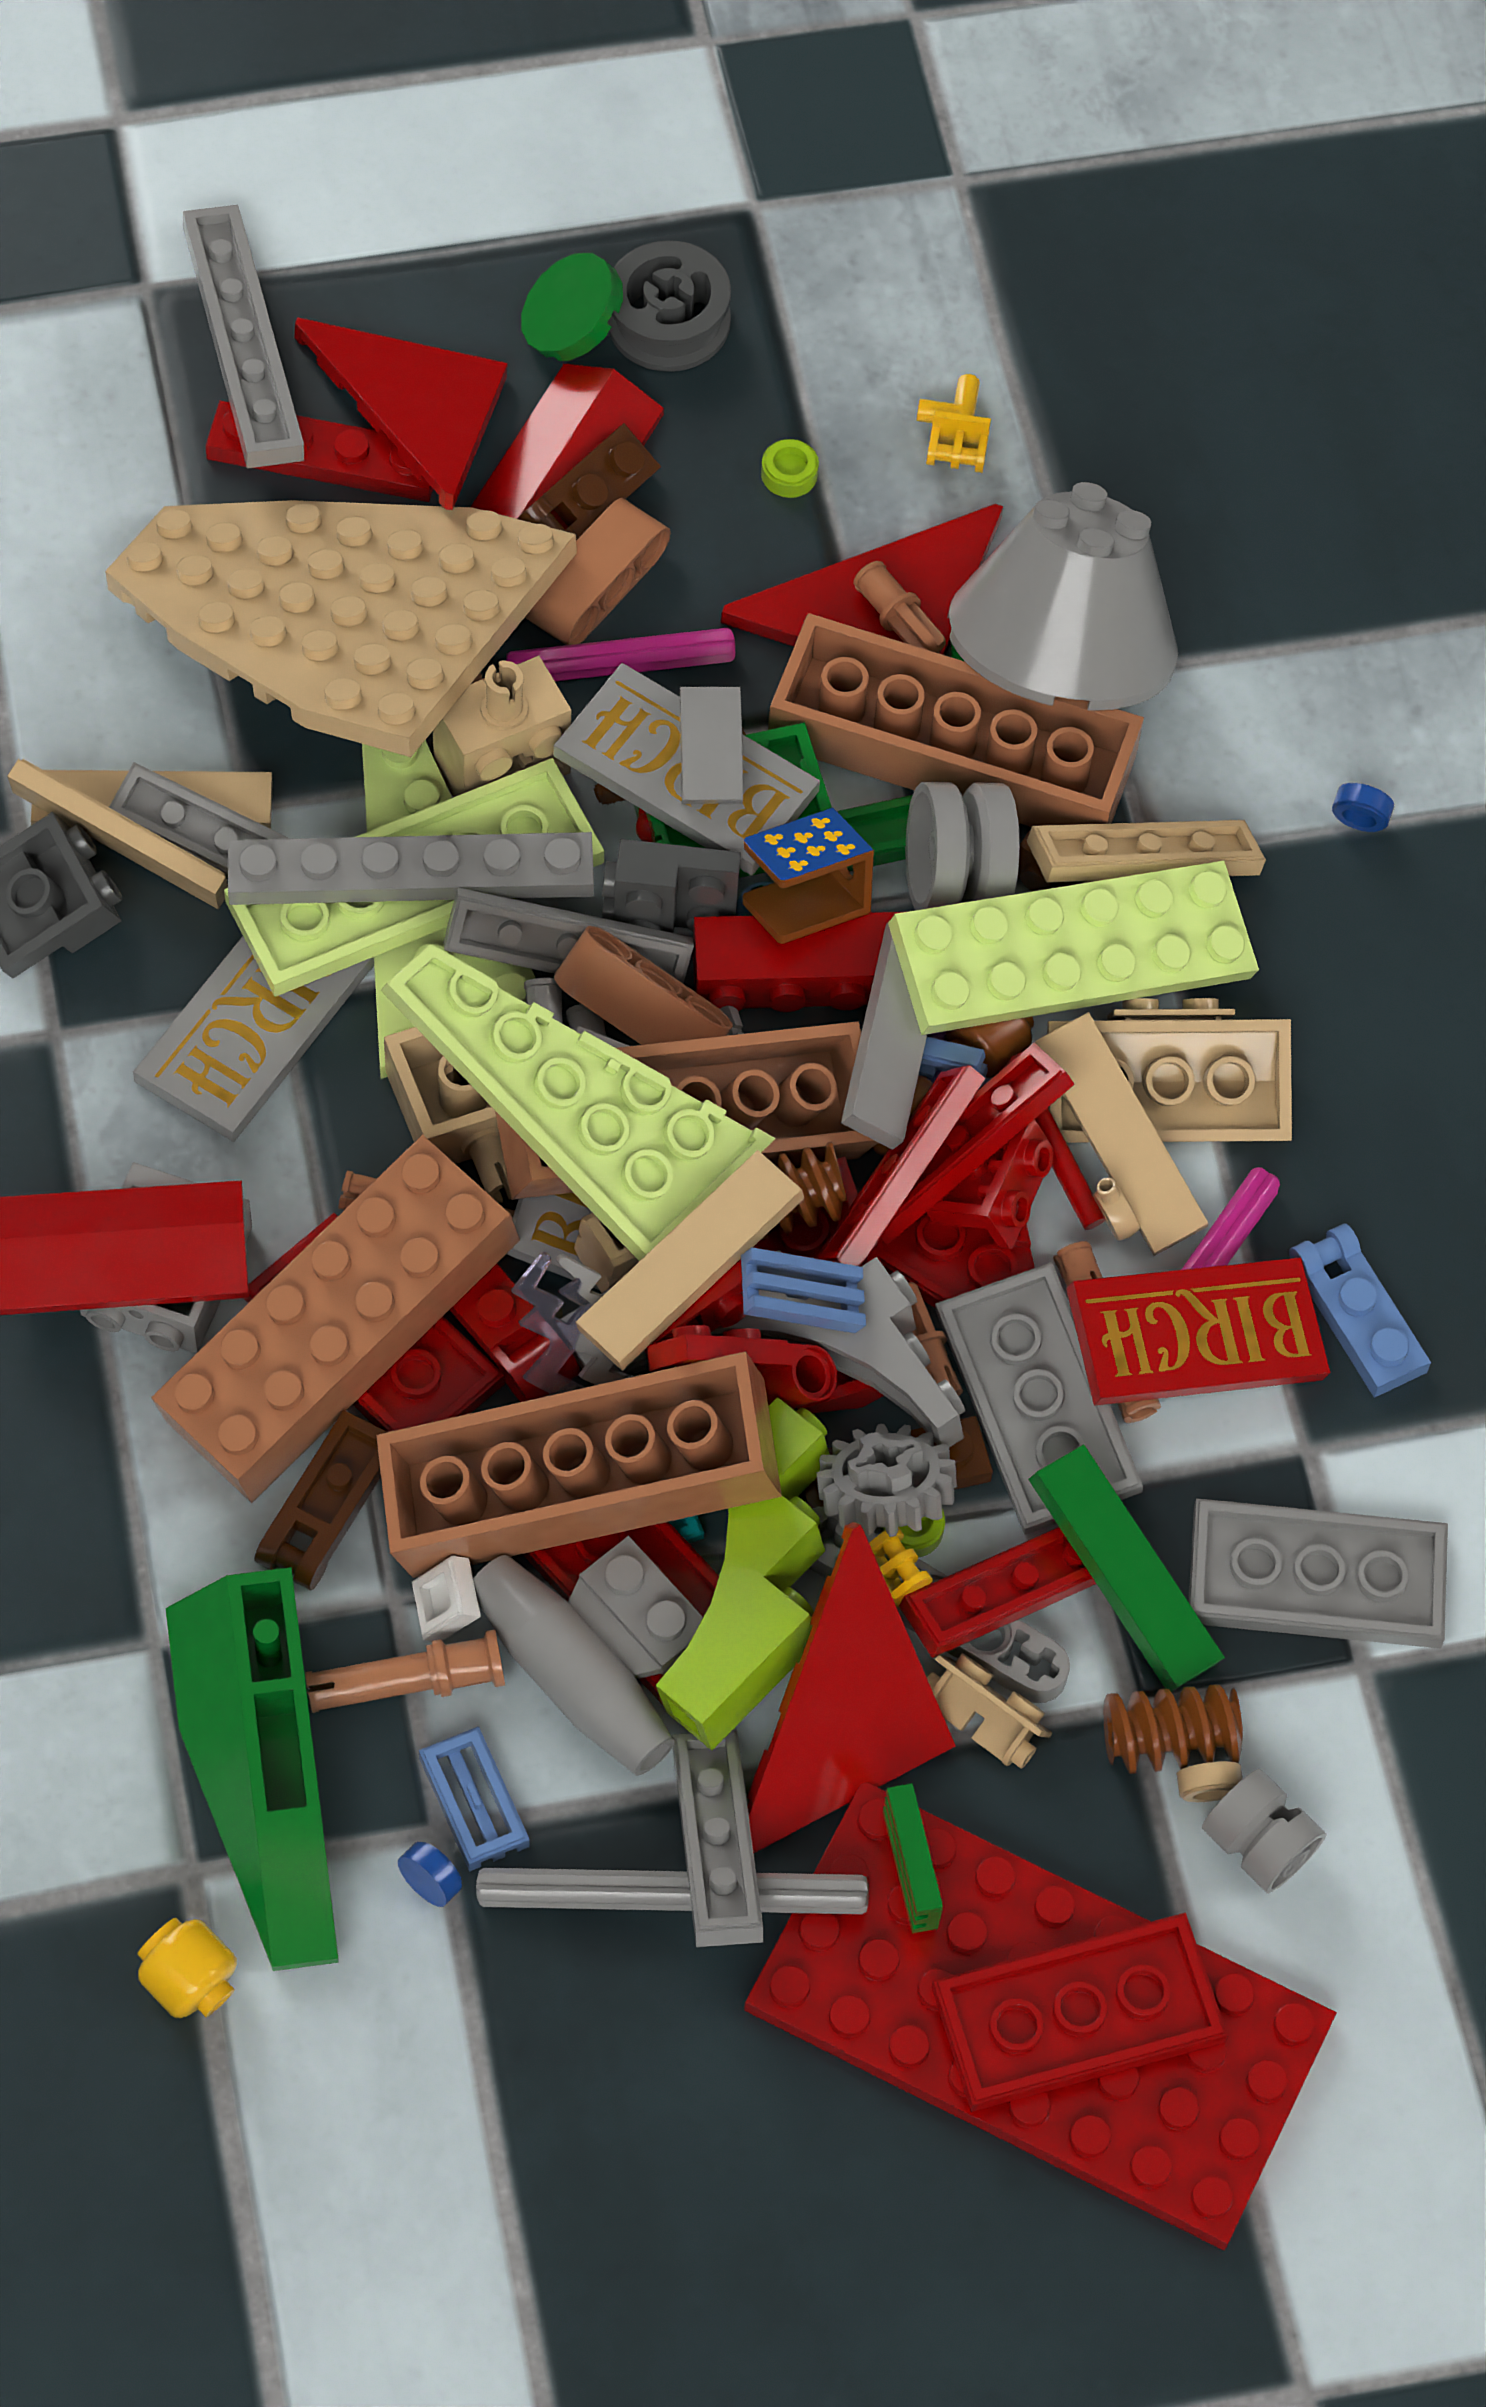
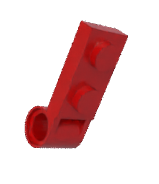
M498 1264L493 1266L450 1309L496 1363L498 1369L505 1375L506 1384L520 1402L549 1396L581 1372L576 1359L564 1341Z
M706 1325L682 1326L672 1329L671 1339L647 1346L649 1371L653 1372L746 1351L764 1378L768 1406L777 1397L792 1409L819 1402L830 1397L837 1384L835 1363L825 1349L817 1345L788 1343L787 1340L762 1339L760 1329H734L723 1332V1336L711 1335L710 1327Z

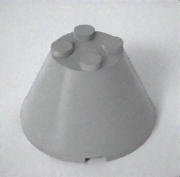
M1089 482L1075 484L1072 492L1052 494L1038 501L1032 510L955 593L947 618L950 619L952 627L949 638L957 653L972 669L995 685L1023 698L1053 706L1056 696L1089 701L1087 710H1113L1142 703L1159 694L1168 685L1174 674L1178 658V647L1149 535L1151 527L1150 518L1116 500L1108 498L1107 492L1103 487Z

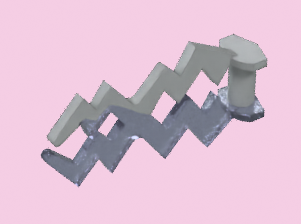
M547 1252L540 1253L511 1289L513 1294L535 1305L518 1322L520 1326L550 1339L549 1347L522 1376L524 1380L548 1392L550 1395L584 1388L583 1385L557 1373L574 1351L593 1356L578 1375L595 1385L634 1377L633 1375L611 1370L610 1368L614 1363L578 1330L576 1321L603 1296L591 1291L602 1277L600 1273L564 1254L557 1256L558 1263L575 1278L558 1291L561 1295L581 1305L572 1317L565 1322L555 1317V1314L564 1303L563 1300L536 1287L551 1262V1257Z

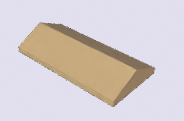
M1291 1019L1094 1021L1162 1142L1292 1141ZM1048 1021L1047 1034L1071 1021ZM1062 1095L1048 1108L1066 1143H1090Z

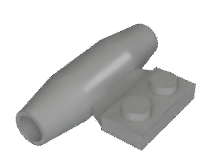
M629 1536L579 1574V1579L568 1602L508 1555L499 1556L484 1566L473 1579L478 1604L510 1655L580 1732L636 1776L648 1772L661 1762L674 1746L675 1740L636 1679L656 1674L664 1675L689 1645L703 1619L702 1615Z

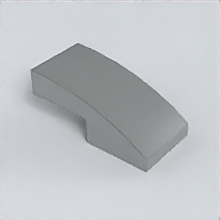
M680 687L682 804H742L740 687Z

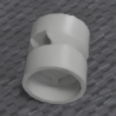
M1257 1769L1243 1778L1219 1801L1203 1822L1202 1829L1227 1854L1240 1852L1243 1855L1241 1868L1269 1894L1283 1885L1310 1859L1325 1840L1327 1834L1301 1808L1288 1810L1285 1807L1287 1794L1261 1769Z

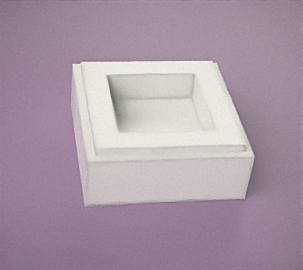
M450 1556L412 1581L423 1640L433 1641L442 1639L443 1641L481 1617L469 1558Z

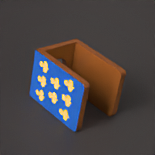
M834 808L777 826L744 839V850L768 874L774 883L745 892L743 894V905L778 943L784 944L871 913L874 850ZM853 865V875L847 869L848 866Z

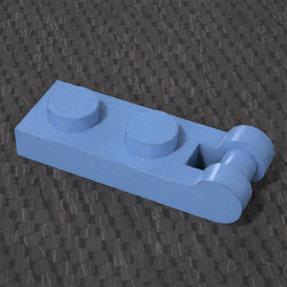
M1343 1223L1326 1232V1239L1315 1244L1310 1241H1304L1289 1249L1290 1259H1302L1311 1298L1374 1398L1428 1372L1431 1361L1362 1254L1358 1238L1349 1225ZM1337 1261L1343 1274L1330 1279L1324 1266Z

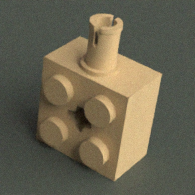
M540 656L518 665L511 661H499L498 673H496L495 666L493 664L490 665L485 672V678L470 684L433 730V757L453 797L551 758L554 759L563 776L571 772L569 765L554 757V744L571 725L572 710Z
M416 1027L385 1036L386 1074L413 1141L415 1142L423 1134L455 1164L472 1159L485 1191L495 1201L500 1203L503 1202V1198L499 1189L504 1187L507 1198L510 1200L511 1194L495 1110Z

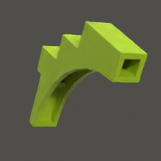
M778 1397L768 1408L782 1497L728 1508L725 1559L711 1604L687 1648L656 1684L666 1713L712 1751L794 1668L795 1663L800 1662L812 1629L810 1622L814 1610L791 1586L825 1552L818 1525L821 1523L820 1518L798 1496L816 1479L817 1472L820 1471L821 1455H830L825 1441L827 1430L810 1411L803 1407L795 1411Z

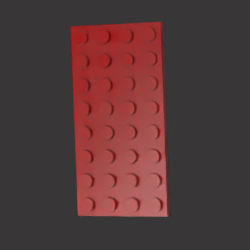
M868 1782L860 1784L813 1874H849L867 1877L869 1884L867 1911L863 1914L792 1913L745 2002L744 2011L1225 2251L1337 2012L1197 1944L1228 2034L1225 2043L971 2112L931 1988L933 1980L1151 1921L919 1808L943 1909L938 1929L912 1934L883 1815L885 1797H887L886 1791Z

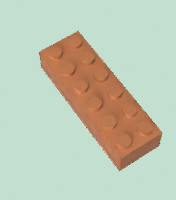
M808 613L770 705L768 730L805 723L817 760L911 790H915L921 782H951L958 787L963 797L966 790L973 783H1004L1010 787L1014 797L1019 824L1032 827L1043 825L1112 824L1137 755L1144 717L1119 709L1087 710L1089 701L1056 696L1053 706L1038 703L995 685L977 673L965 661Z
M859 1021L616 1048L670 1078L672 1086L703 1103L707 1099L725 1109V1116L752 1131L758 1128L776 1138L761 1152L776 1167L778 1156L784 1153L794 1166H800L802 1150L810 1147L820 1162H824L826 1144L831 1141L836 1158L845 1156L846 1160L860 1158L878 1143L841 1124L861 1036ZM495 1111L511 1199L573 1193Z
M422 1134L151 1397L165 1421L252 1503L338 1419L343 1410L346 1411L520 1241L510 1213Z
M746 1351L376 1435L390 1554L412 1578L420 1577L450 1556L469 1558L470 1565L492 1561L502 1555L511 1557L782 1497L765 1381Z

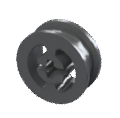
M657 241L635 248L617 262L614 269H616L623 283V303L619 314L613 310L612 316L607 323L612 326L609 334L614 345L626 358L648 369L672 372L687 370L701 365L722 348L730 331L731 313L729 306L731 301V285L726 270L717 258L706 250L690 243ZM643 295L644 308H633L634 302ZM694 304H704L706 306L705 309L694 317Z

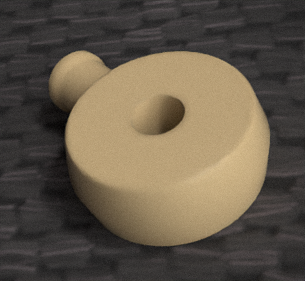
M1112 1178L1101 1179L1097 1183V1191L1093 1194V1197L1105 1216V1222L1118 1241L1130 1238L1140 1230L1138 1221L1116 1181Z

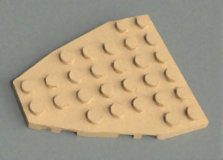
M297 500L164 506L107 568L105 573L108 590L122 602L132 604L135 607L136 614L145 622L150 623L157 620L166 628L168 641L179 651L228 681L237 676L242 677L253 685L254 697L266 704H269L275 698L291 708L292 720L301 726L412 757L577 554L576 534L550 528L544 524H534L499 515L493 511L470 507H454L453 510H446L442 506Z

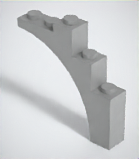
M877 1257L861 1266L863 1267V1279L857 1283V1289L864 1290L865 1302L859 1306V1313L866 1314V1326L856 1333L746 1315L742 1320L730 1327L724 1328L719 1326L711 1332L713 1336H723V1332L729 1330L755 1328L761 1330L762 1339L787 1340L788 1343L820 1346L830 1354L838 1371L878 1390L911 1415L925 1432L933 1433L934 1442L937 1445L947 1444L948 1447H951L964 1438L959 1417L960 1414L965 1412L964 1405L946 1379L937 1384L925 1368V1366L931 1363L929 1356L918 1338L912 1333L916 1329L911 1306L917 1303V1298L904 1276L898 1270L889 1275ZM609 1288L608 1290L604 1291V1292L601 1293V1294L604 1295V1294H605L607 1291H609L611 1288ZM758 1289L760 1296L841 1309L840 1303L812 1298L801 1300L787 1297L783 1293ZM589 1302L556 1322L564 1343L573 1354L581 1370L593 1356L575 1351L572 1346L578 1332L576 1321L587 1311ZM645 1350L623 1371L615 1364L610 1369L629 1375H635L640 1371L649 1369Z

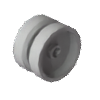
M921 782L915 788L910 802L905 846L906 876L909 895L914 909L921 910L958 904L961 901L964 903L1014 895L1018 877L1020 844L1016 804L1010 787L1004 783H973L962 797L958 787L951 782Z

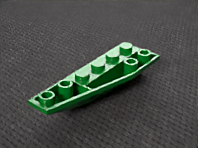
M292 1568L226 1575L166 1608L179 1733L272 1971L339 1963Z

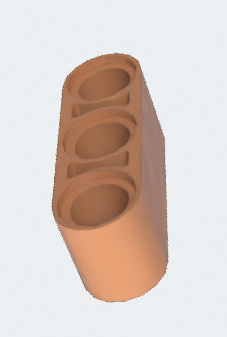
M624 498L615 500L576 541L577 554L525 618L565 645L582 643L659 560L670 540V528Z
M595 926L586 927L554 974V980L564 992L641 1045L727 1036L733 1027L730 1019L711 1002L612 934Z

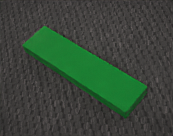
M1084 1444L1040 1469L1028 1479L1165 1689H1169L1171 1692L1175 1691L1225 1658Z

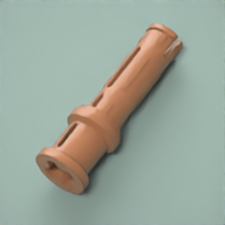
M496 1630L486 1631L484 1638L445 1645L442 1639L433 1640L432 1644L426 1645L427 1652L313 1673L312 1671L305 1672L312 1713L319 1712V1710L431 1689L434 1690L435 1695L441 1694V1697H447L452 1695L453 1689L492 1682L495 1687L505 1686Z

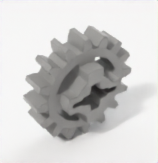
M878 1424L876 1432L867 1435L863 1431L856 1429L852 1431V1443L849 1444L844 1441L835 1440L832 1442L833 1455H821L820 1471L817 1472L819 1500L824 1502V1513L827 1516L839 1514L840 1527L842 1528L852 1522L861 1523L866 1536L872 1534L876 1527H885L889 1537L897 1535L898 1526L908 1525L917 1532L922 1530V1517L926 1516L930 1519L939 1520L942 1518V1505H953L955 1501L954 1488L957 1487L955 1460L950 1459L947 1444L934 1446V1436L929 1431L915 1438L911 1436L910 1425L902 1426L897 1433H888L885 1424Z

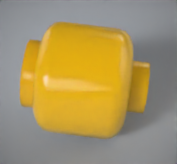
M177 1918L171 1919L154 1933L137 1953L143 1961L138 1970L140 1983L174 2018L190 2016L197 2010L207 2018L220 2008L235 1991L228 1980L236 1969L237 1958L201 1920L193 1919L181 1923Z

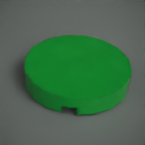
M574 253L556 261L540 275L527 295L521 312V331L527 343L546 358L554 357L558 361H570L591 351L607 336L612 328L607 322L611 318L613 310L619 314L623 303V283L616 269L593 253Z

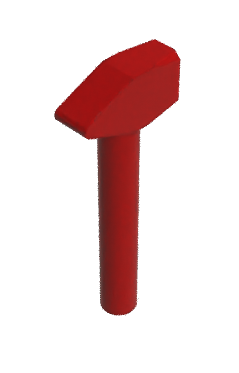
M1021 1053L1012 1056L1005 1064L1004 1068L1009 1063H1011L1016 1057H1018ZM1047 1108L1035 1120L1054 1148L1051 1167L1084 1230L1093 1229L1106 1220L1105 1216L1095 1201L1093 1192L1049 1108Z

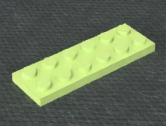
M553 758L356 836L394 837L592 832L593 867L604 863L605 852ZM228 888L224 889L225 902L274 997L446 928L454 900L229 905Z
M1225 861L897 913L888 922L921 1035L1251 979L1259 971Z

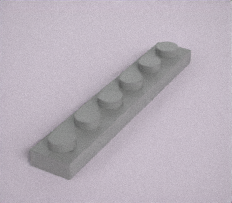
M230 205L183 211V229L247 469L304 461V442L239 206Z
M592 832L228 840L229 905L454 900L457 887L510 899L594 897Z

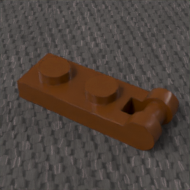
M623 423L526 509L518 519L534 524H544L550 528L576 534L577 541L615 500L619 498L626 499L661 466ZM552 510H554L560 516V518L566 523V525L568 526L566 529H564L563 526L557 521V519L550 513Z
M343 1410L262 1538L256 1550L254 1561L270 1570L275 1569L277 1566L280 1568L291 1567L292 1574L294 1575L293 1581L310 1591L313 1590L324 1575L333 1553L381 1478L376 1435L387 1433L386 1431ZM297 1530L313 1538L306 1552L289 1544Z

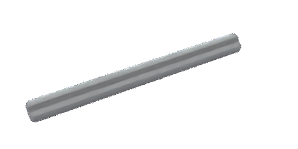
M483 1868L479 1870L476 1880V1896L479 1904L483 1907L692 1911L687 1871ZM756 1873L761 1912L863 1914L868 1908L869 1884L867 1877L863 1875Z

